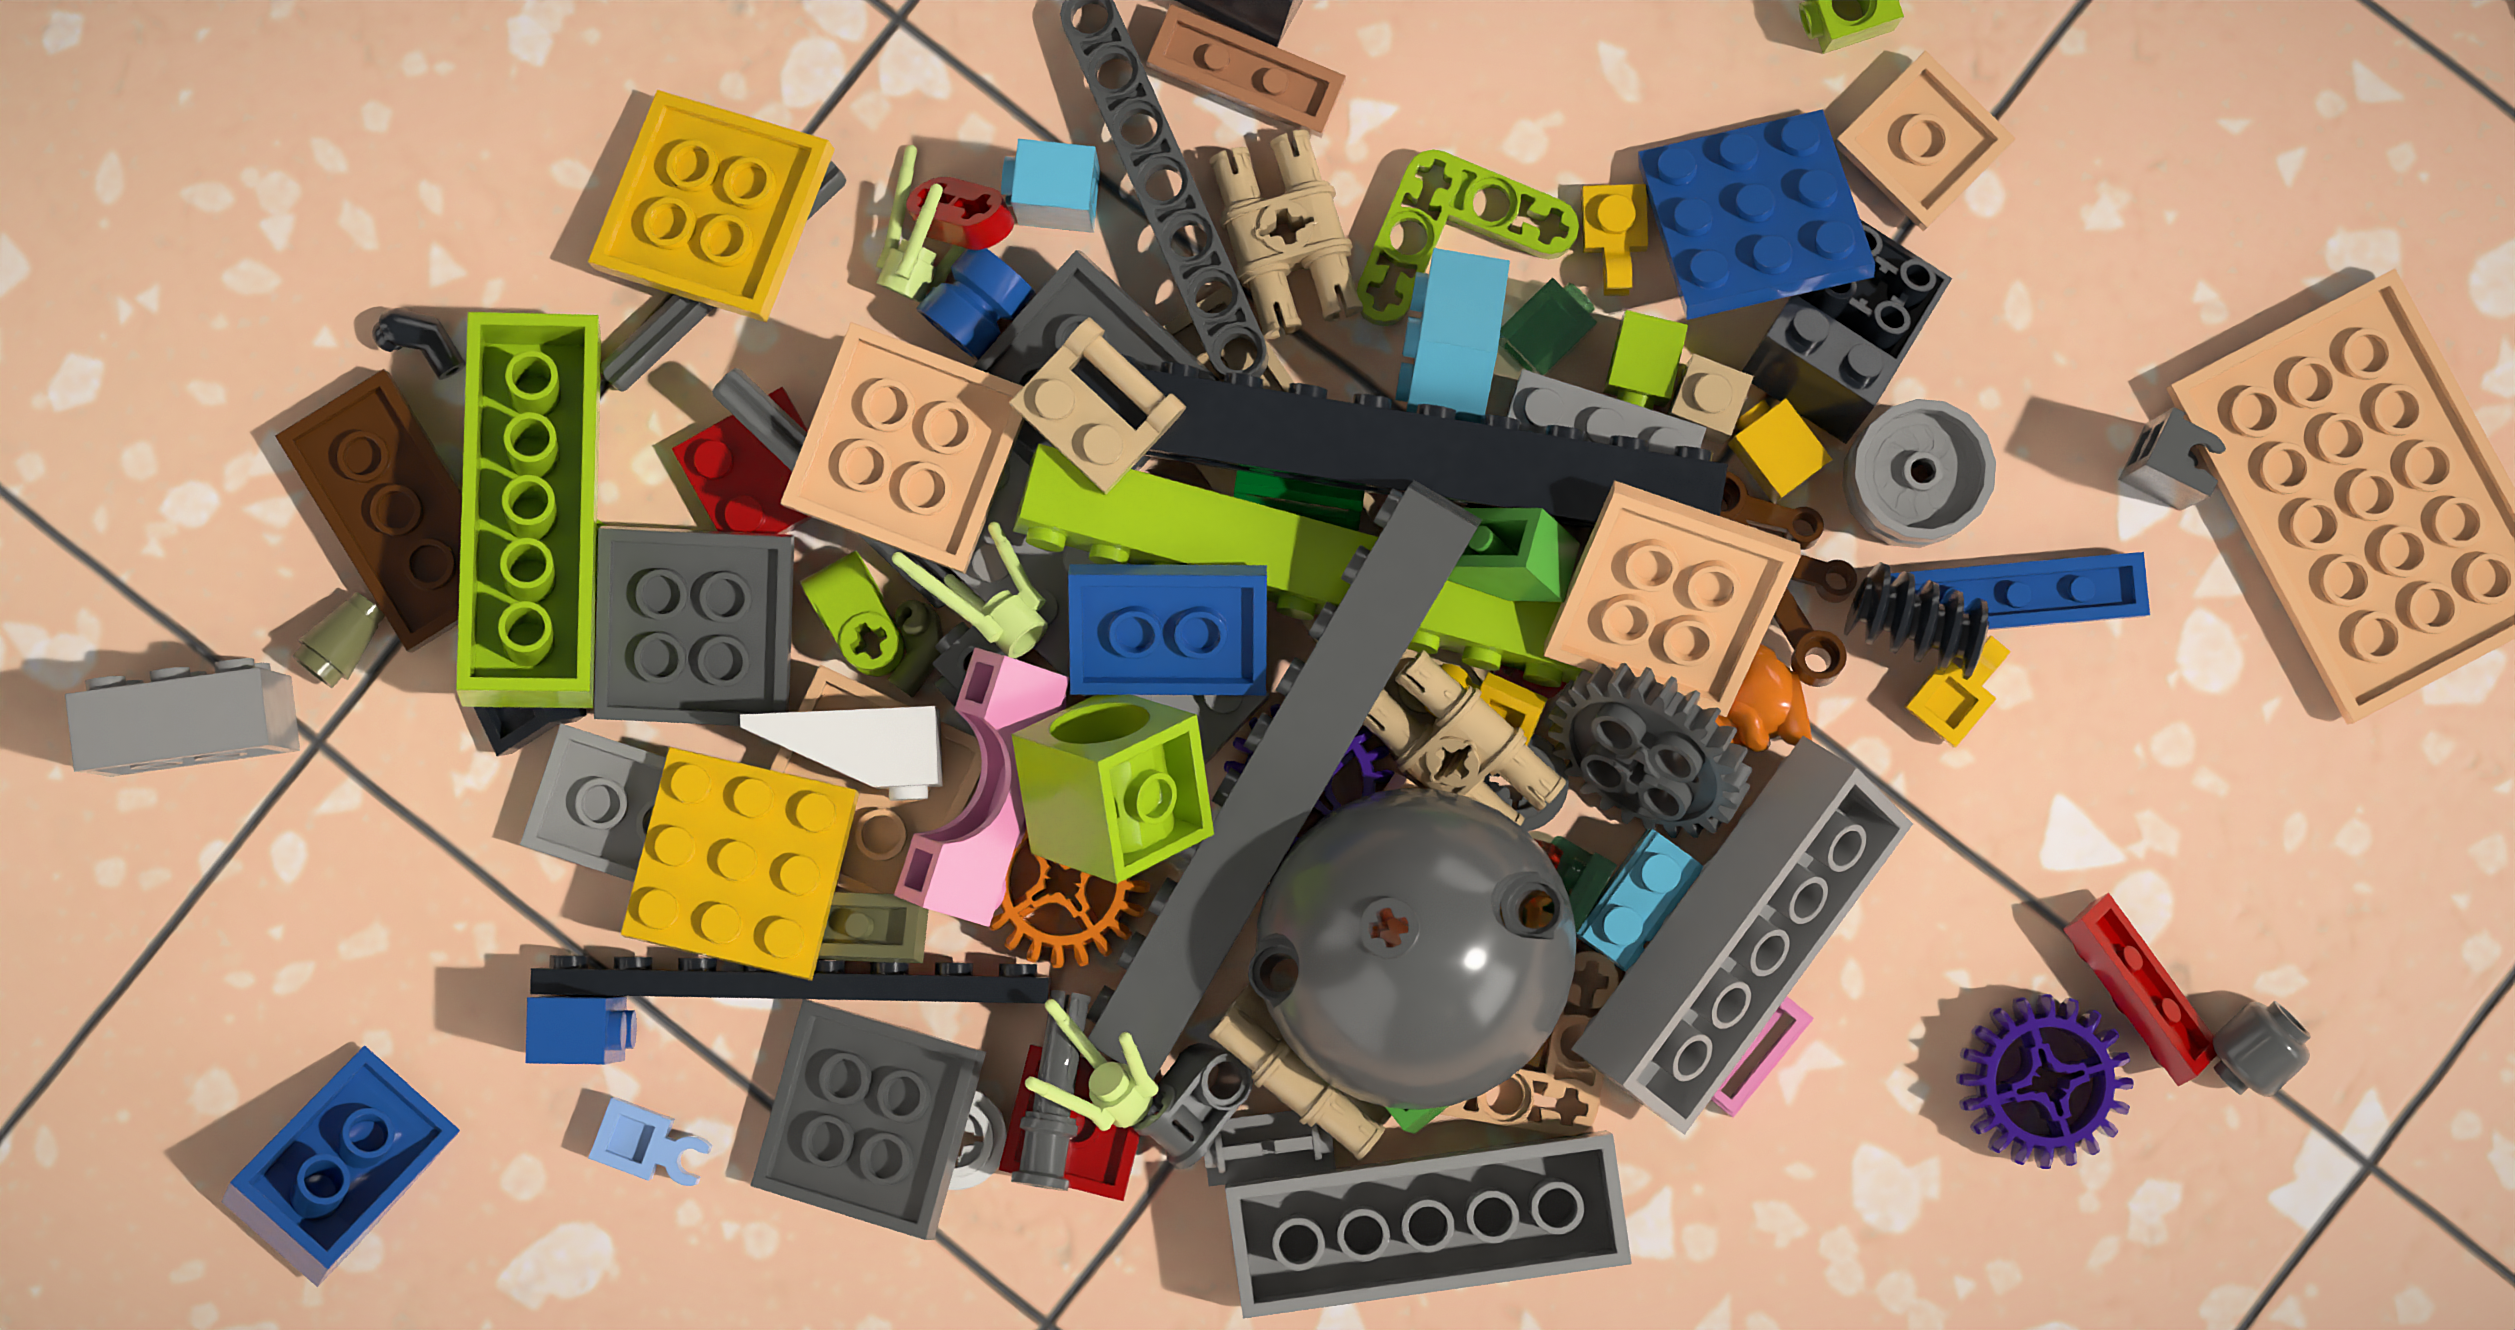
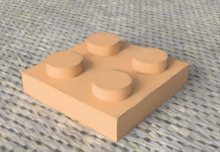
M1925 50L1835 140L1834 144L1924 232L2016 138Z

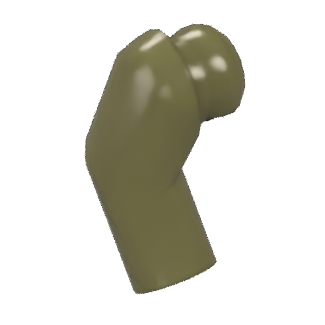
M916 599L903 602L895 612V623L901 629L907 654L887 679L912 698H914L935 669L932 663L941 655L935 646L944 637L939 615L930 604Z

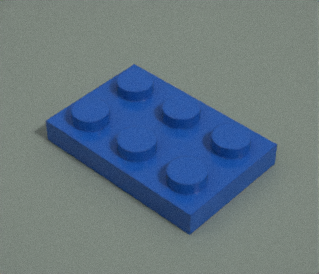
M1069 564L1070 695L1266 696L1267 565Z

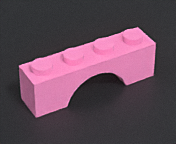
M974 648L955 710L969 723L978 739L982 759L980 780L973 798L959 816L950 823L935 830L914 833L894 896L923 908L989 927L993 913L1000 906L1005 895V876L1014 849L1021 843L1026 830V820L1011 734L1064 710L1066 707L1065 692L1070 680L1069 677L1004 655Z

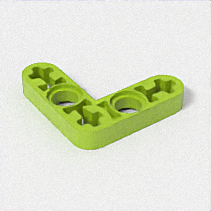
M1435 149L1423 151L1413 157L1406 168L1358 282L1357 294L1363 305V310L1360 313L1364 319L1379 326L1394 325L1406 316L1411 306L1416 272H1426L1432 258L1433 248H1436L1447 220L1535 257L1549 260L1561 257L1575 243L1579 230L1577 215L1570 205L1556 197L1445 151ZM1433 165L1444 169L1443 180L1451 184L1448 190L1437 188L1429 203L1428 211L1440 212L1437 220H1434L1421 209L1401 206L1405 198L1409 199L1414 205H1417L1422 193L1423 181L1415 177L1418 171L1429 173ZM1495 188L1506 195L1510 207L1505 217L1491 222L1483 220L1477 215L1474 210L1473 199L1481 190ZM1521 199L1532 203L1526 214L1528 217L1538 221H1545L1549 213L1559 216L1561 218L1559 228L1567 232L1565 239L1555 236L1551 240L1550 245L1544 244L1538 240L1540 230L1526 222L1522 223L1520 234L1509 231L1508 229L1517 218ZM1411 221L1422 226L1427 236V243L1423 250L1413 255L1401 254L1395 250L1391 244L1390 234L1399 223ZM1380 256H1384L1397 267L1416 269L1413 278H1409L1402 271L1400 272L1395 284L1394 294L1401 298L1402 302L1399 306L1388 304L1384 312L1373 308L1374 297L1366 292L1369 286L1380 288L1389 271L1388 265H1377Z

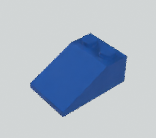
M364 1045L230 1181L221 1202L318 1288L458 1135L460 1129Z

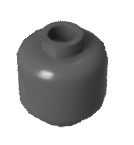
M2257 1001L2250 1002L2213 1037L2212 1044L2214 1050L2221 1059L2213 1068L2220 1078L2239 1095H2242L2250 1088L2261 1096L2271 1097L2310 1060V1053L2305 1043L2311 1038V1035L2278 1002L2273 1001L2269 1006Z

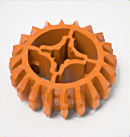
M1026 826L1024 837L1018 847L1014 849L1005 876L1006 891L1000 904L1003 913L991 919L990 929L996 931L1010 922L1015 930L1007 937L1004 945L1009 950H1014L1020 945L1024 937L1030 939L1033 942L1027 951L1026 959L1032 963H1036L1039 960L1044 946L1053 948L1051 955L1053 968L1063 967L1065 948H1074L1075 959L1079 966L1088 965L1089 954L1086 945L1091 942H1095L1098 951L1103 956H1109L1113 953V949L1104 935L1112 929L1124 940H1128L1131 937L1132 931L1129 927L1118 920L1123 912L1133 917H1143L1145 909L1138 904L1129 903L1128 899L1130 891L1148 893L1150 891V883L1143 880L1131 881V877L1119 882L1111 907L1099 921L1086 895L1087 885L1093 875L1084 872L1080 873L1081 883H1073L1080 887L1075 896L1082 906L1081 911H1079L1074 901L1068 899L1062 892L1052 895L1046 894L1037 901L1035 900L1037 895L1048 889L1046 885L1047 880L1053 879L1048 876L1049 871L1053 868L1048 859L1035 855L1040 865L1039 880L1023 896L1014 900L1011 876L1019 853L1029 843ZM1059 864L1064 870H1073V868ZM1059 903L1068 909L1083 932L1068 936L1049 934L1033 926L1025 917L1048 904Z

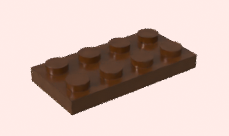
M382 369L275 435L404 648L407 652L413 653L458 625L462 490L391 374Z

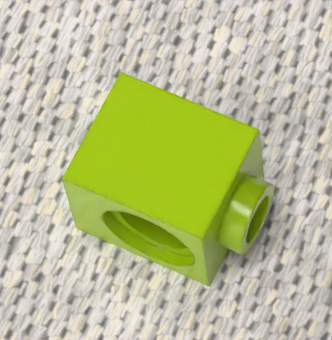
M1804 0L1805 2L1799 3V14L1804 31L1810 40L1818 38L1823 54L1895 31L1904 18L1899 0H1857L1862 9V18L1855 21H1847L1840 18L1833 10L1832 0Z
M1626 310L1620 319L1603 393L1617 396L1616 399L1653 410L1654 405L1665 407L1672 396L1688 325Z

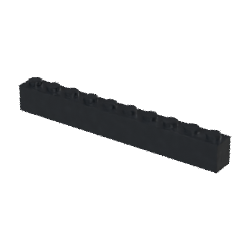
M1121 354L1130 364L1135 365V358ZM1080 360L1078 377L1136 431L1147 419L1148 415L1089 360ZM1162 362L1160 372L1136 368L1166 397L1172 393L1186 406L1181 416L1143 456L1382 495H1389L1393 488L1404 494L1408 486L1415 480L1461 508H1543L1560 524L1594 529L1614 481L1720 516L1728 464L1713 462L1714 452L1702 448L1675 446L1674 455L1648 451L1649 441L1629 436L1613 435L1610 437L1608 445L1584 441L1585 431L1567 426L1547 425L1545 434L1519 430L1520 420L1500 415H1482L1481 424L1455 420L1456 410L1438 405L1418 404L1417 413L1391 409V399L1371 394H1354L1353 401L1350 403L1327 399V389L1309 384L1290 383L1288 392L1264 389L1262 388L1264 379L1241 373H1225L1224 382L1198 378L1199 368L1180 363Z

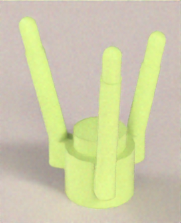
M908 145L904 152L902 166L900 167L885 245L876 264V267L882 269L876 283L921 303L926 297L928 290H932L934 286L937 287L939 284L945 283L948 274L952 271L951 266L966 248L953 245L937 267H934L932 265L937 254L922 247L942 195L943 189L939 184L931 186L909 241L902 239L899 245L907 208L906 202L910 194L917 156V148L914 145Z
M991 522L988 525V531L1019 591L1017 595H1013L1009 590H1004L994 595L986 603L953 574H948L944 577L945 586L904 554L896 552L892 555V561L895 565L975 626L990 643L995 642L1007 657L1014 659L1024 655L1045 635L1048 623L1038 611L1045 604L1046 600L1031 585L1016 553L998 522Z
M1048 999L1045 1002V1009L1095 1069L1089 1079V1096L1092 1103L1035 1077L1027 1078L1025 1086L1040 1096L1091 1119L1102 1131L1108 1130L1112 1124L1117 1127L1126 1128L1143 1120L1150 1111L1153 1104V1096L1158 1092V1086L1148 1076L1131 1034L1123 1032L1119 1036L1123 1054L1128 1065L1107 1062L1054 999Z

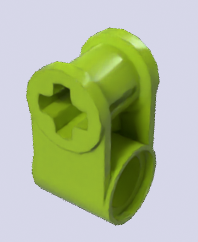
M857 550L800 581L827 630H830L841 652L851 665L855 666L859 672L872 677H882L896 669L904 657L905 644L901 633L882 601L884 598ZM871 631L879 638L887 636L880 643V649L883 654L875 659L871 658L866 652L858 653L866 647L863 636Z

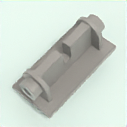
M1293 1110L1230 1118L1216 1135L1213 1144L1204 1155L1208 1185L1210 1187L1335 1169L1332 1136L1316 1123L1312 1127L1307 1123L1303 1125L1299 1122L1301 1116Z

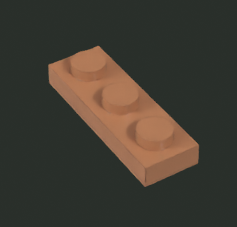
M1172 4L1169 6L1146 61L1147 67L1300 130H1308L1310 134L1322 138L1346 81V75Z

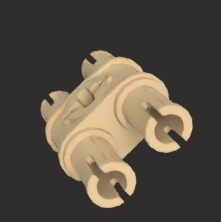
M1304 129L1292 132L1294 137L1292 144L1297 157L1293 156L1287 133L1275 137L1270 142L1286 192L1278 197L1271 199L1261 197L1247 147L1232 148L1234 156L1232 162L1236 174L1232 173L1226 150L1215 154L1209 160L1225 206L1219 222L1221 228L1228 232L1239 268L1236 276L1243 287L1250 288L1262 327L1261 332L1265 339L1280 337L1278 331L1280 326L1275 311L1279 312L1285 335L1292 334L1303 326L1301 319L1298 318L1286 276L1294 271L1301 269L1311 270L1325 321L1340 320L1339 312H1341V308L1336 294L1340 295L1346 318L1356 315L1363 310V305L1359 300L1347 262V258L1352 254L1351 249L1353 246L1351 240L1345 238L1333 200L1336 196V191L1328 181L1322 180L1310 142L1309 131ZM1281 224H1287L1290 232L1296 233V242L1285 245L1283 238L1276 236V227Z
M1421 650L1415 656L1416 660L1412 658L1397 675L1395 681L1407 689L1437 717L1435 723L1432 726L1429 723L1424 726L1420 724L1383 688L1363 725L1397 755L1394 759L1398 764L1397 768L1401 772L1407 770L1427 789H1438L1474 798L1501 811L1521 826L1525 818L1503 801L1484 782L1485 776L1488 774L1494 776L1498 773L1519 791L1538 812L1544 809L1546 804L1550 803L1559 794L1566 784V780L1547 766L1525 745L1527 740L1524 736L1525 731L1520 727L1514 729L1480 698L1482 692L1478 688H1472L1469 685L1463 688L1425 650Z
M1249 982L1226 1010L1227 1013L1215 1026L1209 1037L1213 1040L1215 1039L1253 1071L1251 1078L1255 1080L1254 1085L1258 1088L1263 1085L1280 1102L1286 1104L1301 1116L1299 1119L1300 1123L1303 1125L1307 1123L1310 1127L1316 1123L1353 1153L1355 1158L1361 1160L1382 1136L1383 1131L1386 1129L1383 1125L1392 1115L1384 1106L1359 1100L1332 1087L1306 1067L1285 1042L1267 1009L1264 998L1255 992Z

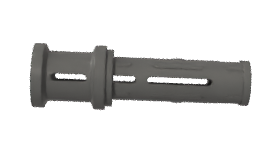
M1050 990L1049 997L1054 999L1067 1013L1070 995L1066 994V991ZM1072 992L1068 1015L1084 1033L1091 997ZM1048 1012L1038 1079L1074 1095L1080 1051ZM1036 1092L1032 1111H1026L1025 1117H1021L1020 1128L1025 1131L1020 1167L1018 1171L1012 1172L1011 1182L1031 1187L1068 1191L1069 1181L1064 1178V1170L1070 1138L1076 1137L1078 1132V1126L1075 1125L1076 1119L1070 1118V1109L1046 1099Z

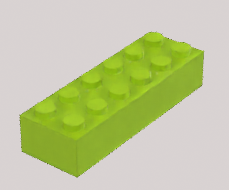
M468 312L456 691L462 707L593 708L601 331L598 315Z

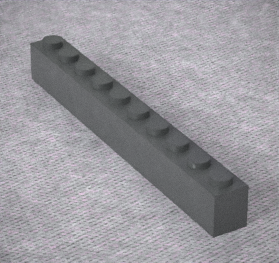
M1415 480L1408 486L1404 494L1394 488L1391 490L1373 521L1384 528L1372 550L1362 545L1358 547L1340 578L1351 585L1339 607L1327 601L1308 633L1309 636L1318 640L1314 650L1306 663L1295 657L1275 691L1286 696L1274 718L1263 712L1243 746L1253 751V755L1242 773L1230 768L1211 801L1222 807L1213 822L1214 835L1180 853V856L1190 863L1178 883L1167 877L1148 909V911L1158 916L1147 937L1137 931L1134 933L1117 962L1118 966L1127 970L1116 990L1104 985L1087 1013L1086 1019L1096 1024L1088 1039L1097 1050L1119 1063L1128 1065L1123 1054L1119 1036L1123 1032L1130 1033L1148 1076L1154 1080L1482 519Z

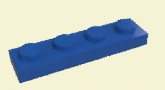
M2144 552L1910 572L1915 577V593L1923 583L1931 580L1939 584V602L1951 589L1963 592L1964 610L1977 597L1987 601L1989 609L1988 631L2141 618L2150 615ZM1902 572L1891 573V584Z

